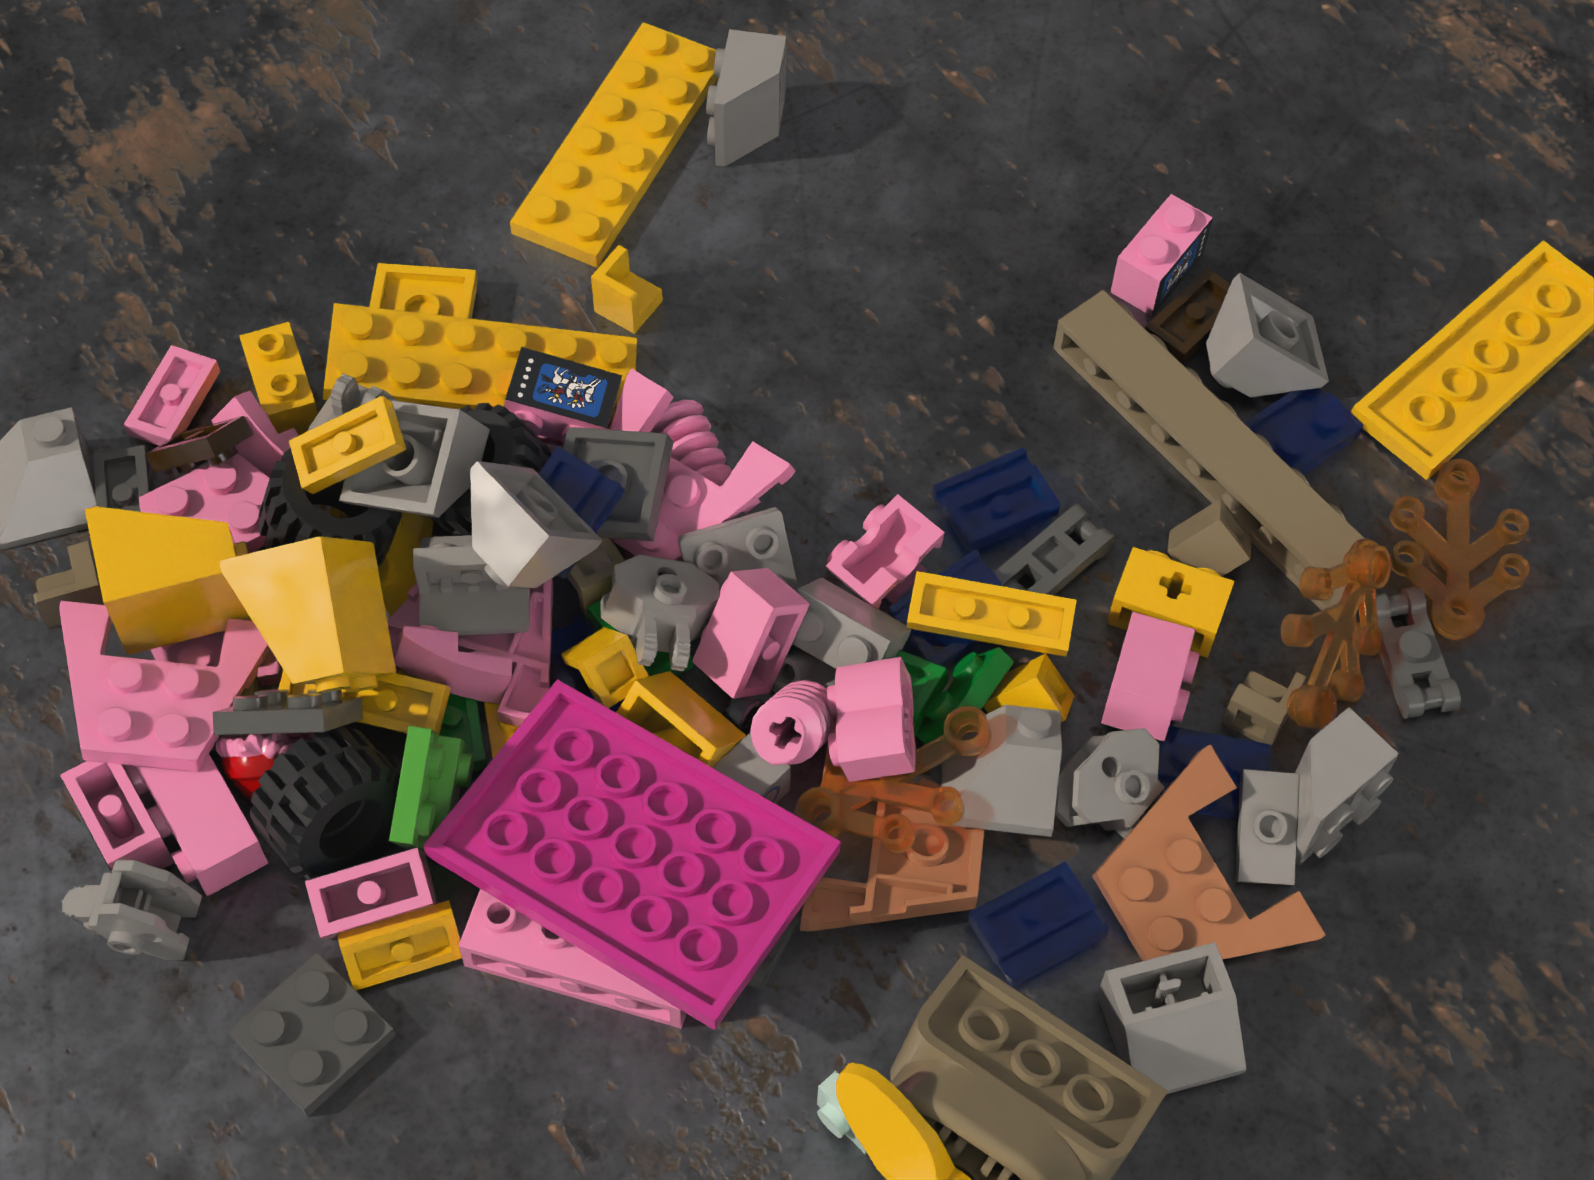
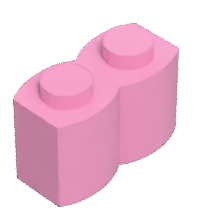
M896 657L837 667L835 685L828 686L827 689L828 706L831 716L834 719L837 718L836 732L829 733L828 748L832 764L835 767L841 766L849 782L915 772L913 691L911 677L902 658Z

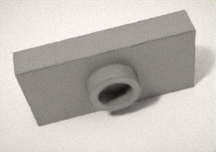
M1245 769L1240 771L1235 882L1294 886L1299 795L1298 773Z

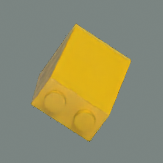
M98 506L85 509L103 602L127 655L225 631L228 618L252 621L221 572L220 560L249 554L245 541L235 543L228 522Z
M319 536L220 560L222 574L292 684H315L317 693L338 690L350 693L376 688V677L396 673L373 542Z

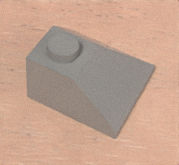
M1241 273L1233 278L1206 342L1210 372L1214 379L1223 387H1233L1249 397L1321 388L1329 382L1313 316Z
M366 397L365 403L370 402L376 398ZM390 400L394 405L406 450L346 478L339 501L346 504L439 518L471 487L470 469L476 461H482L490 429L460 409Z
M70 407L19 420L0 440V550L88 529L85 509L96 506L95 481L87 440L73 408Z
M476 461L471 467L472 549L486 563L484 567L486 573L499 585L505 588H537L594 551L603 541L533 468Z
M1004 705L973 721L959 741L942 745L940 824L1051 837L1054 827L1062 753L1060 711Z

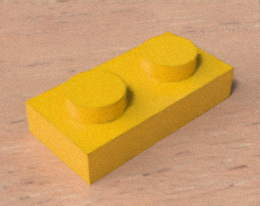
M384 396L367 402L289 440L301 487L312 494L406 450L393 402Z
M449 900L337 934L340 950L355 991L462 958L459 949L461 940Z

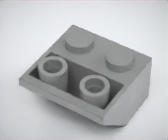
M729 29L726 48H717L714 77L719 78L717 86H709L706 113L714 115L709 120L707 145L715 146V166L725 167L779 136L786 94V36Z
M821 577L797 590L810 603V606L780 673L774 682L772 691L777 693L791 682L801 680L818 682L828 689V686L835 685L837 667L895 658L898 651H902L912 629L906 628L907 625Z
M1350 707L1309 741L1295 772L1299 774L1295 861L1298 866L1313 853L1319 858L1325 856L1343 837L1339 830L1351 820L1357 825L1363 823L1379 807L1381 801L1377 797L1388 788L1394 779L1389 774V771L1399 753Z
M1216 942L1105 971L1097 997L1119 1059L1168 1090L1167 1094L1245 1073L1246 1062L1236 994Z

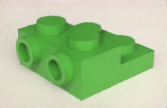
M408 727L389 838L390 842L404 849L418 847L425 852V842L458 803L460 787L469 788L471 783L474 755L466 754L467 744L462 739L439 736L432 729Z

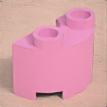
M898 494L886 506L880 504L870 512L863 523V529L867 532L856 542L843 540L832 550L827 559L826 567L864 601L878 610L883 598L894 604L914 586L916 571L926 572L927 570L920 564L921 560L933 548L941 547L945 533Z

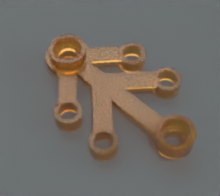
M1455 459L1443 464L1434 481L1435 493L1441 500L1447 503V541L1423 518L1425 514L1424 505L1415 497L1403 496L1398 498L1390 513L1392 525L1400 531L1407 532L1416 541L1403 540L1394 546L1389 557L1390 568L1396 574L1405 576L1414 586L1422 588L1425 597L1432 603L1430 617L1435 629L1442 636L1454 640L1463 639L1475 634L1483 624L1485 618L1484 607L1508 589L1513 590L1521 587L1530 572L1529 563L1523 556L1515 553L1505 554L1500 558L1493 575L1469 590V573L1508 544L1514 545L1521 542L1529 529L1530 523L1528 517L1522 511L1506 509L1500 513L1494 528L1469 545V501L1473 498L1479 486L1480 476L1476 467L1465 459ZM1453 475L1460 476L1465 481L1458 480ZM1400 510H1408L1415 517L1407 518L1400 513ZM1504 523H1513L1519 531L1509 530ZM1423 549L1446 571V586L1422 564L1424 560ZM1407 554L1413 558L1414 562H1404L1400 559L1399 555ZM1504 567L1514 568L1519 573V576L1508 574ZM1451 607L1462 610L1466 615L1454 613Z
M1357 540L1345 554L1341 564L1331 568H1305L1300 578V591L1305 599L1325 601L1331 597L1334 589L1346 586L1339 603L1312 615L1290 613L1282 622L1281 638L1286 646L1308 648L1315 638L1327 633L1308 683L1294 689L1288 698V715L1303 728L1324 729L1335 719L1337 700L1357 702L1361 698L1364 691V677L1360 672L1359 655L1374 656L1380 650L1382 632L1378 626L1375 588H1382L1387 583L1391 572V558L1388 550L1384 546L1377 545L1373 540ZM1358 609L1360 622L1356 621V613ZM1340 656L1341 668L1337 669L1334 672V669Z
M962 706L953 710L945 719V734L915 750V772L860 780L844 789L847 777L841 766L835 767L830 758L820 787L811 788L800 796L794 815L834 838L842 832L879 839L884 847L893 853H901L908 850L915 841V831L906 816L891 814L883 818L856 810L871 801H878L930 812L933 819L938 824L944 826L953 825L960 821L964 815L965 806L956 789L948 786L932 789L906 782L957 754L976 756L982 753L992 738V731L986 715L983 711L973 706ZM913 719V730H914V729H915V722H914V719ZM968 732L979 733L970 740H961ZM951 800L955 802L953 808L948 811L941 812L937 810L938 806L944 801ZM831 812L827 819L815 822L819 814ZM905 828V832L900 838H888L889 833L893 829Z

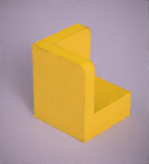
M621 245L614 249L591 276L594 312L633 334L639 330L663 301L661 288L630 272L629 251Z
M603 627L561 654L566 665L579 669L595 701L607 708L623 700L635 680L649 677L644 666L637 663L636 650L628 635Z
M1045 653L1007 672L985 703L984 708L988 713L1004 705L1057 710L1061 713V722H1064L1075 696Z

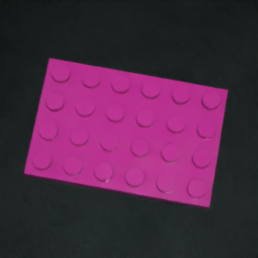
M557 679L425 842L424 850L425 855L711 1029L716 1030L839 854L841 841Z

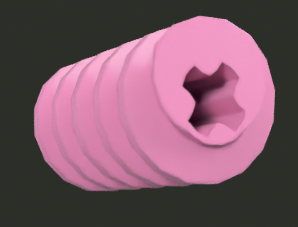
M683 399L669 404L651 432L667 433L673 440L671 457L718 486H722L732 470L730 466L725 465L726 457L723 451L717 448L719 442L715 433L710 432L711 424L708 418L702 416L704 409L701 403L695 400Z
M809 680L791 682L780 689L779 692L759 708L752 719L750 734L753 746L761 758L771 765L803 763L811 758L827 742L829 733H834L836 730L837 718L834 719L831 716L829 710L827 688L818 682Z

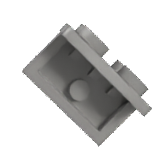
M777 507L682 534L678 537L682 561L692 563L719 583L720 590L731 571L769 568L796 592L798 590L783 516Z
M472 535L424 537L420 540V548H413V569L420 594L419 626L430 625L443 631L458 632V636L525 633L530 630L529 588L523 587L505 588L491 579L484 569L486 563L472 549Z

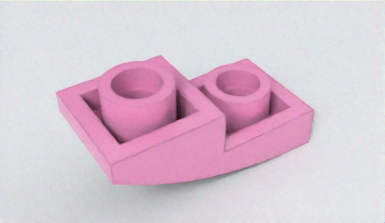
M249 390L235 396L211 422L214 424L244 416L253 435L236 444L235 447L242 457L270 478L276 462H281L283 453L291 448L289 440L299 435L294 428L278 434L270 422L268 414L261 408Z
M403 625L393 652L395 665L406 673L418 679L451 687L450 693L478 701L500 704L512 678V658L494 656L486 651L460 652L458 651V632L443 631L430 625L416 627Z

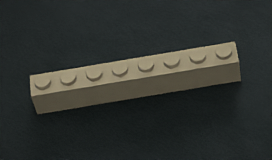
M1102 290L1058 320L1053 349L1212 504L1222 499L1251 536V542L1332 621H1335L1378 587L1389 563L1378 545L1372 540L1364 538L1346 521L1345 516L1337 506L1327 503L1314 491L1299 470L1290 468L1273 451L1271 445L1263 436L1252 432L1237 417L1234 409L1227 402L1219 400L1202 384L1200 377L1194 370L1184 367L1169 353L1166 345L1158 336L1148 333L1133 318L1132 313L1123 303L1116 302L1109 294Z

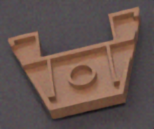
M827 744L821 792L878 801L868 880L866 883L822 877L803 904L800 931L810 932L976 909L984 829L940 824L941 785L923 777L919 783L899 774L849 782L841 766L835 767L832 764Z
M1211 744L1197 752L1187 767L1167 787L1146 815L1137 822L1092 875L1142 961L1216 942L1221 958L1224 960L1308 943L1326 936L1300 891L1292 893L1249 919L1190 822L1189 816L1237 788Z

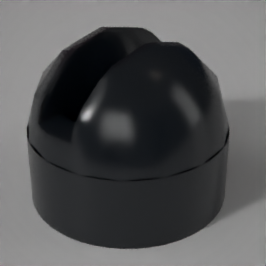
M751 696L732 698L729 701V708H724L722 715L744 734L748 735L754 715L765 702Z

